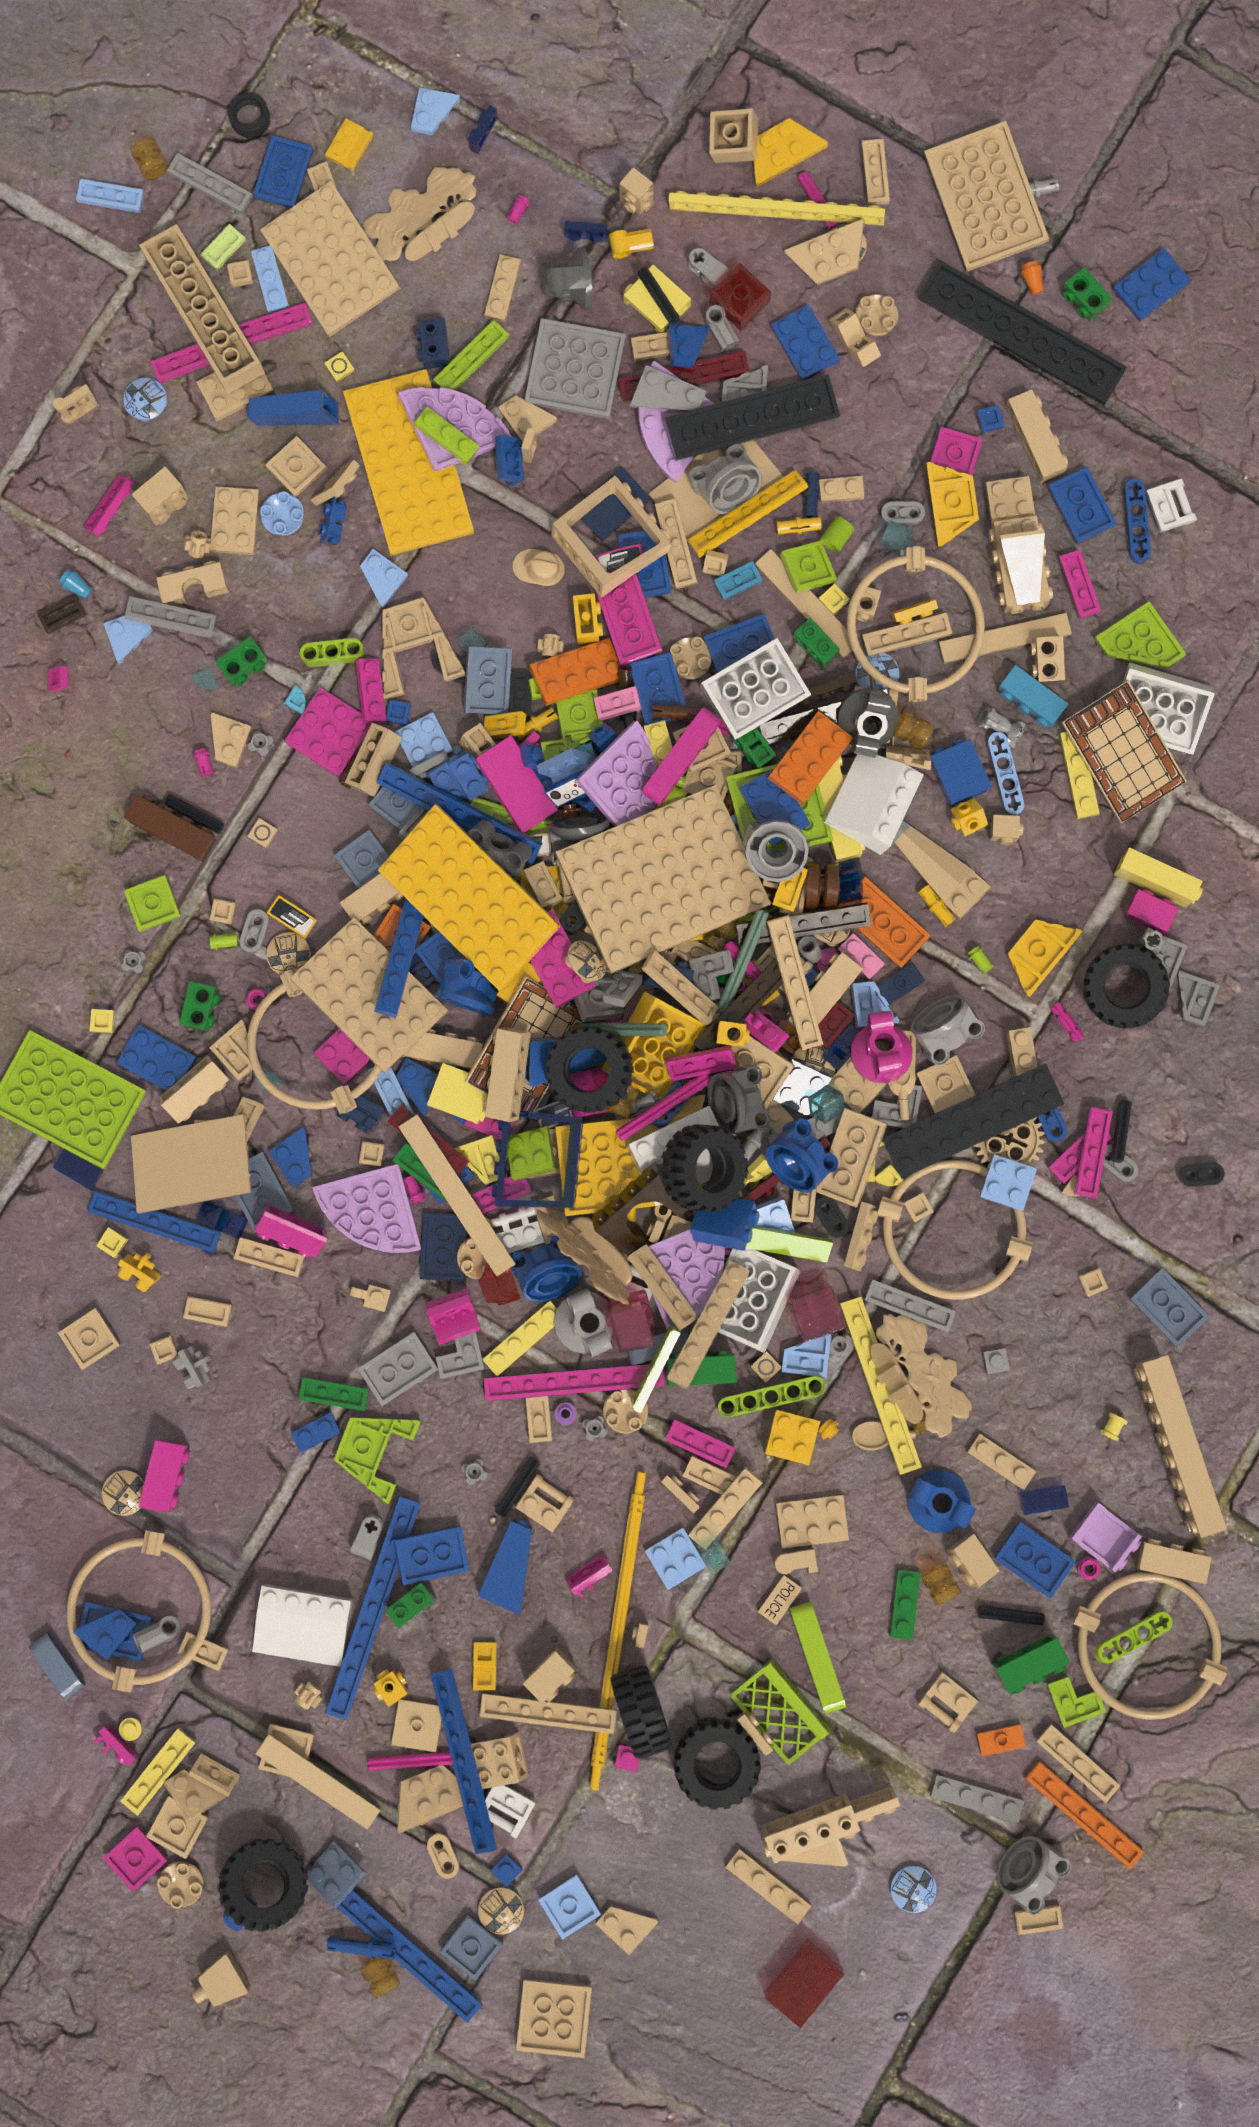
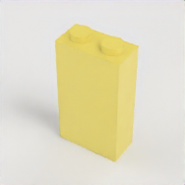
M1129 848L1122 855L1113 874L1185 908L1191 903L1194 904L1196 900L1198 901L1203 891V888L1200 887L1203 882L1202 880L1132 848Z

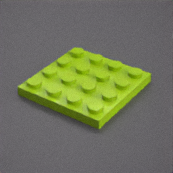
M778 764L725 778L742 842L749 823L758 822L741 795L739 788L773 770ZM818 784L803 805L799 803L810 822V826L801 830L806 839L810 841L809 848L833 841L830 826L824 823L827 813ZM785 840L772 847L769 841L767 842V847L773 852H779L786 846Z

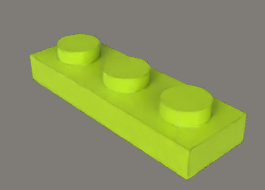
M426 407L414 422V427L465 465L468 464L480 447L429 407Z

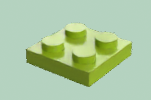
M822 541L784 550L780 554L795 593L832 584L837 580Z
M166 875L124 890L139 932L181 917Z
M547 1126L505 1137L511 1178L514 1181L556 1170L550 1129Z

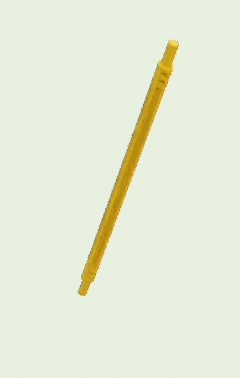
M637 1472L634 1494L631 1495L599 1708L613 1709L615 1696L610 1678L619 1671L645 1499L643 1490L646 1473ZM596 1732L591 1761L593 1769L589 1788L592 1790H599L601 1770L605 1765L609 1733Z

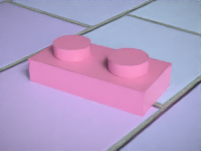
M636 686L594 698L600 721L642 709Z
M854 933L837 949L840 953L844 952L864 968L861 973L868 980L885 965Z

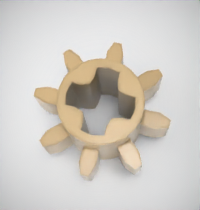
M192 531L191 536L185 535L184 550L188 551V555L191 557L202 558L204 552L210 553L211 539L207 538L206 533L202 531Z
M544 634L543 640L538 639L537 652H542L541 657L545 659L563 654L564 642L559 641L560 636Z
M310 1681L306 1685L301 1683L294 1691L297 1694L294 1700L306 1710L310 1706L315 1709L322 1700L319 1696L322 1690Z

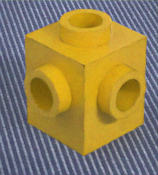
M975 798L962 802L950 809L953 816L951 823L956 831L960 830L964 836L972 834L988 825L984 810Z
M386 1669L376 1676L378 1680L374 1683L376 1688L373 1691L380 1701L384 1699L388 1707L409 1693L405 1686L407 1680L400 1671L397 1673L393 1669L389 1672ZM387 1683H391L393 1685V1689H390L387 1686Z

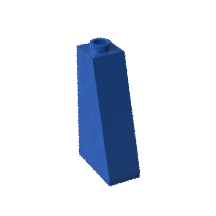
M323 390L249 398L247 414L249 419L258 426L339 424L338 403Z
M558 1037L530 1038L524 1079L527 1085L537 1086L548 1082L545 1079V1073H547L545 1060H548L550 1055L548 1051L550 1047H554L556 1044L554 1041ZM583 1049L572 1058L569 1074L606 1062L607 1058L597 1049Z
M517 1518L516 1521L511 1520L478 1597L518 1615L522 1610L532 1528L528 1527L530 1523L520 1518Z

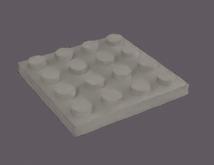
M541 318L524 401L536 406L610 419L626 334Z

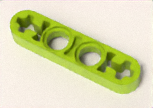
M1166 1612L1153 1613L1099 1643L1094 1649L1096 1660L1100 1663H1112L1168 1632L1173 1622L1171 1616ZM1159 1618L1164 1619L1165 1622L1162 1623V1626L1152 1627V1624L1160 1621ZM1140 1626H1144L1147 1629V1636L1144 1639L1138 1636ZM1122 1636L1127 1637L1129 1641V1646L1126 1649L1121 1648L1119 1644ZM1114 1647V1649L1116 1650L1109 1652L1107 1654V1657L1102 1656V1653H1104V1649H1111Z

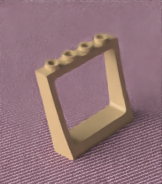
M616 476L552 524V538L601 598L625 580L668 553L671 549V542L669 541L667 531L664 528L659 529L652 513L647 514L644 511L642 501L638 497L634 499L629 485L626 482L621 483ZM614 494L654 541L656 546L616 571L607 573L570 527L607 496Z

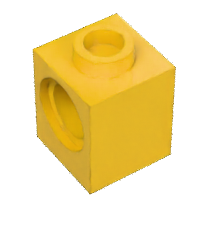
M719 1021L716 1043L744 1047V1042L748 1043L750 1029H746L747 1024ZM732 1027L737 1028L740 1033L739 1038L734 1041L730 1040L727 1036L728 1030Z

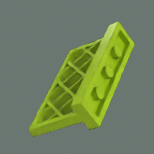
M770 1659L759 1671L730 1694V1697L740 1709L748 1714L752 1713L754 1715V1707L767 1709V1721L758 1720L760 1723L758 1727L763 1733L766 1731L769 1734V1725L782 1726L781 1738L772 1737L774 1741L772 1745L788 1766L830 1733L831 1728L773 1659ZM762 1674L770 1681L769 1689L756 1688L757 1678ZM743 1690L753 1691L752 1703L742 1702L737 1695ZM755 1693H769L768 1705L755 1703ZM771 1694H781L784 1698V1706L771 1705ZM770 1709L783 1710V1722L769 1721ZM786 1711L796 1712L799 1716V1723H785ZM785 1727L798 1728L797 1740L784 1739ZM801 1729H810L815 1737L811 1741L800 1740ZM784 1743L797 1744L796 1753L790 1758L783 1751Z

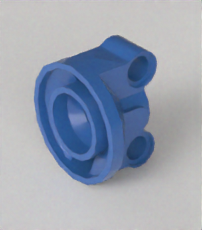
M453 956L449 957L445 962L443 979L434 997L469 1011L494 1016V1005L499 990L480 971H474L472 961Z
M804 1118L787 1122L783 1126L781 1134L767 1147L765 1156L772 1172L781 1182L799 1192H811L816 1189L829 1173L837 1170L838 1159L833 1153L824 1152L821 1143L811 1136L812 1128L810 1122Z
M556 1235L551 1238L550 1245L537 1247L527 1255L520 1251L511 1255L516 1264L511 1269L518 1279L524 1297L529 1301L545 1302L559 1298L575 1288L582 1278L579 1264L573 1261L571 1257L560 1252L557 1245L559 1238Z
M944 1470L928 1471L919 1476L911 1485L907 1498L908 1509L914 1521L924 1530L934 1533L950 1532L959 1526L967 1528L977 1509L971 1506L970 1494L965 1483L954 1473ZM939 1493L948 1494L951 1498V1507L945 1513L937 1512L932 1505L933 1498Z

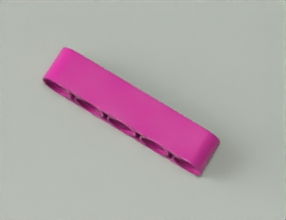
M703 707L651 776L641 793L660 806L718 729L722 719Z

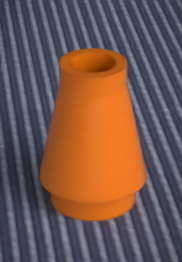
M1038 261L1022 265L1020 273L1029 287L1031 295L1044 292L1042 269Z

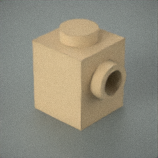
M992 816L990 840L1000 841V844L1011 845L1019 839V836L1023 835V822H1020V816Z

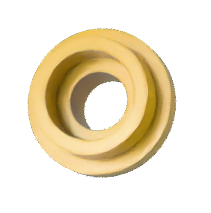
M831 1418L828 1419L818 1431L821 1434V1438L824 1440L827 1437L832 1439L839 1431L837 1428L839 1423Z

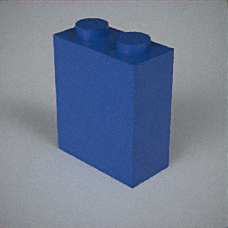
M960 739L952 743L953 747L945 750L942 747L932 752L931 768L949 808L984 794L992 788L971 739L967 741Z
M737 1198L736 1201H731L732 1204L726 1209L722 1208L717 1212L697 1211L690 1227L693 1240L745 1251L747 1243H750L752 1240L753 1226L759 1221L760 1214L757 1211L755 1202Z

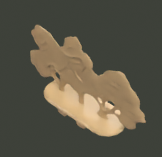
M435 167L427 178V191L424 194H419L416 189H408L406 192H403L401 189H392L387 201L391 207L390 212L376 213L363 222V231L367 237L372 239L378 238L375 249L382 260L396 261L400 257L405 244H408L405 249V257L409 261L419 260L431 250L434 252L438 251L441 248L440 244L448 237L451 239L458 235L457 230L471 219L475 210L472 202H468L476 196L477 190L473 186L475 175H472L470 172L463 173L459 168ZM457 194L461 196L458 200L456 199ZM450 195L453 196L454 203L450 204L451 208L447 205V198ZM444 205L446 209H440V206ZM438 212H446L444 215H442L440 218H438L435 222L432 223V218L435 214H437ZM423 230V231L420 232L418 235H416V232H417V231ZM406 235L409 239L404 240L403 236Z
M551 1204L545 1205L548 1214L536 1209L538 1220L547 1230L559 1238L557 1245L560 1252L571 1257L579 1265L583 1264L589 1269V1276L595 1289L615 1301L619 1300L622 1304L629 1305L627 1298L630 1295L626 1288L632 1279V1269L628 1261L623 1257L622 1252L594 1231L592 1220L588 1217L580 1216L573 1219L569 1224L565 1214Z
M892 1314L883 1315V1325L878 1327L876 1332L878 1340L883 1344L875 1343L871 1347V1357L880 1374L877 1376L879 1382L886 1384L891 1393L888 1396L891 1403L897 1404L901 1413L909 1422L913 1424L920 1423L924 1410L926 1414V1429L932 1433H937L941 1438L952 1432V1416L959 1419H968L969 1411L972 1408L971 1402L964 1392L951 1386V1381L957 1376V1361L945 1360L937 1353L927 1355L924 1352L928 1339L924 1323L912 1320L904 1315L894 1317ZM892 1339L894 1340L893 1345L890 1344V1340ZM897 1344H900L902 1347L901 1353L895 1356L897 1352L894 1349ZM902 1356L905 1358V1361H901L899 1358ZM898 1362L906 1366L909 1373L907 1378L905 1377ZM913 1389L918 1392V1397L916 1396ZM927 1401L930 1403L929 1406H924L922 1404Z

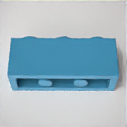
M1017 665L1014 666L997 690L1004 700L1014 702L1018 705L1019 711L1025 715L1030 714L1033 716L1035 722L1043 728L1048 727L1051 729L1068 706L1066 701Z

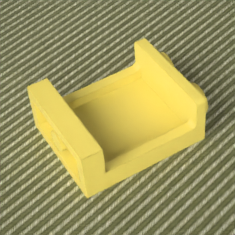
M652 265L649 268L650 272L681 317L691 307V298L657 267ZM640 278L634 285L632 283L629 284L623 292L624 303L626 305L631 304L655 326L656 333L667 332L669 322Z
M443 1063L427 1106L478 1125L479 1121H484L486 1110L484 1104L488 1094L479 1091L464 1081L468 1072Z

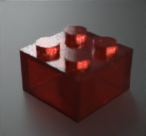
M741 263L710 292V303L722 307L725 311V317L740 331L771 300V291Z

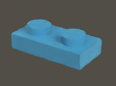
M751 561L715 579L714 584L723 601L761 583L763 579L754 562Z

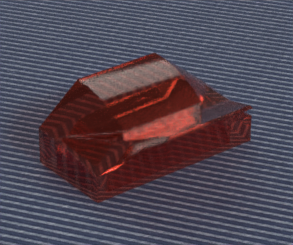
M485 1263L484 1273L478 1282L486 1303H497L501 1306L521 1299L510 1268L496 1276L489 1264Z

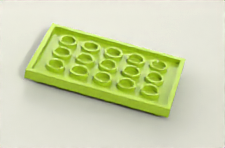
M29 1030L0 1083V1115L105 1170L148 1091Z

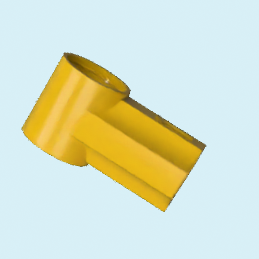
M650 229L629 233L625 230H619L609 234L612 255L615 259L626 258L633 252L654 249Z

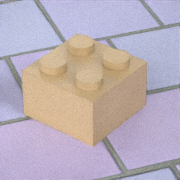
M740 109L710 112L709 154L714 162L726 163L757 160L758 117L754 110Z
M166 467L162 468L132 493L140 509L155 526L159 523H165L170 518V514L176 509L180 510L189 499L183 486Z
M556 1647L524 1679L523 1685L541 1703L545 1700L550 1702L558 1694V1687L561 1684L566 1686L575 1677L574 1671L576 1666Z

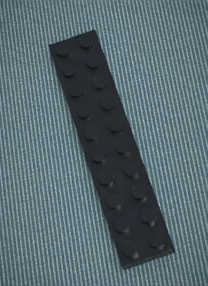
M941 260L918 296V300L1103 406L1107 403L1127 369L1125 365Z

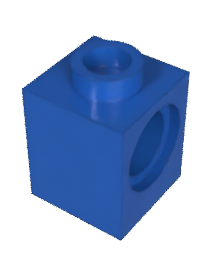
M606 723L596 727L588 735L599 755L618 737L614 730Z

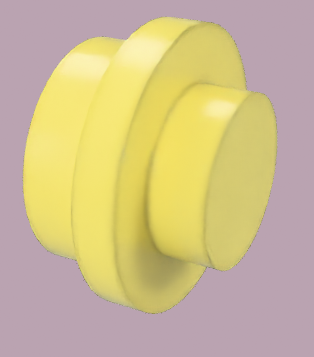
M126 1718L121 1722L119 1734L124 1740L133 1741L141 1735L142 1726L137 1719Z

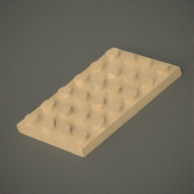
M1006 121L924 151L967 272L1049 242L1048 234Z
M329 181L260 229L329 337L401 289L332 181Z
M353 918L309 959L290 980L385 1074L448 1010L409 972L396 1018L374 1012L390 952Z

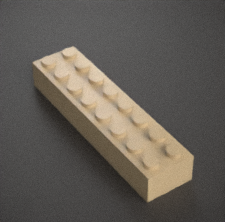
M175 224L140 244L139 246L146 261L226 394L263 375L264 370L258 357L178 225Z
M1158 1355L1135 1363L1134 1374L1137 1381L1142 1383L1144 1390H1141V1395L1144 1402L1149 1404L1151 1411L1148 1412V1416L1152 1425H1156L1158 1433H1155L1156 1440L1159 1446H1163L1165 1452L1162 1455L1163 1461L1167 1468L1170 1467L1172 1473L1170 1481L1173 1489L1178 1491L1179 1498H1177L1179 1508L1181 1511H1185L1187 1519L1184 1520L1188 1533L1192 1532L1193 1536L1203 1538L1227 1530L1169 1356Z

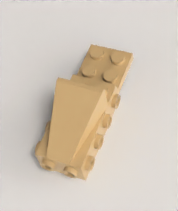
M1025 476L986 482L985 487L992 526L988 534L994 548L992 550L993 563H996L997 567L995 580L996 584L1000 586V592L998 593L999 604L1003 606L1004 613L1010 612L1011 614L1021 613L1029 609L1033 611L1045 609L1050 599L1053 598V591L1051 585L1048 586L1047 582L1049 566L1044 563V556H1046L1045 533L1042 523L1038 522L1037 516H1035L1030 478Z
M892 1786L849 1801L845 1793L762 1824L764 1837L761 1838L767 1858L772 1856L774 1863L788 1861L847 1866L848 1862L839 1839H849L856 1836V1832L860 1831L858 1822H869L881 1813L890 1814L896 1811L900 1803Z

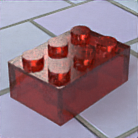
M806 1939L764 1991V1996L767 2001L801 2029L843 1977L844 1971L843 1968L809 1939Z

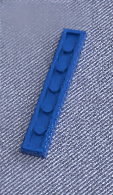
M94 1191L87 1211L215 1253L222 1233L156 1210L137 1213L136 1204Z

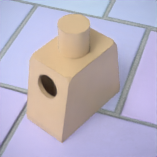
M228 1950L200 1974L198 1981L201 1986L192 1991V1996L198 2004L209 1998L213 2006H218L247 1994L251 1986L231 1951Z

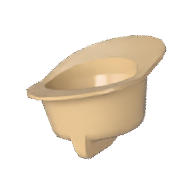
M526 549L515 557L513 571L515 576L521 581L552 586L562 579L564 564L558 555L551 552Z

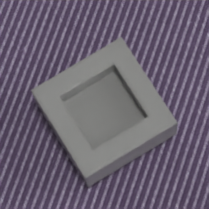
M1006 1348L983 1352L987 1374L1010 1370Z

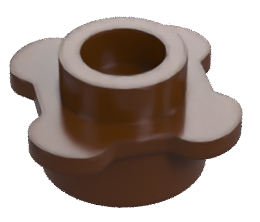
M568 802L559 807L558 810L562 813V818L569 819L580 816L579 811L582 810V807L578 806L576 802Z

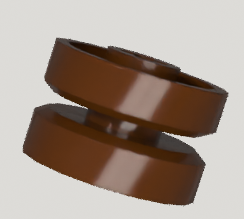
M807 862V892L804 909L807 911L817 910L820 897H822L823 909L837 907L840 892L838 863H826L823 876H821L820 864L818 862Z

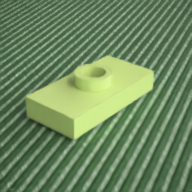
M228 224L200 255L218 271L246 241V238L231 224Z

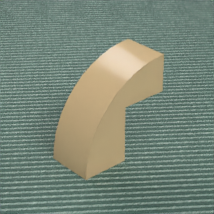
M846 308L829 319L833 330L845 349L862 367H865L881 356L875 341L865 335L854 312Z

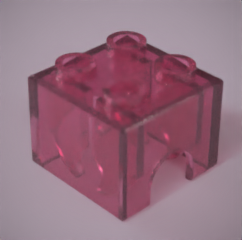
M832 1286L788 1300L802 1343L846 1329Z
M646 1290L629 1293L630 1297L627 1298L629 1305L622 1304L619 1300L611 1299V1304L607 1306L608 1313H605L608 1327L612 1326L614 1334H611L614 1347H618L621 1354L654 1345L655 1339H653L652 1335L656 1334L657 1328Z

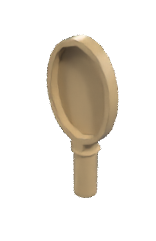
M910 1064L908 1071L902 1077L888 1083L892 1093L899 1096L901 1121L909 1120V1100L907 1095L912 1092L916 1081L912 1064Z
M879 1422L862 1423L853 1431L852 1440L854 1444L863 1450L874 1451L888 1445L884 1429ZM909 1430L911 1438L916 1439V1431Z

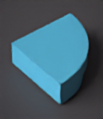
M295 685L284 704L302 715L306 709V698L302 690Z

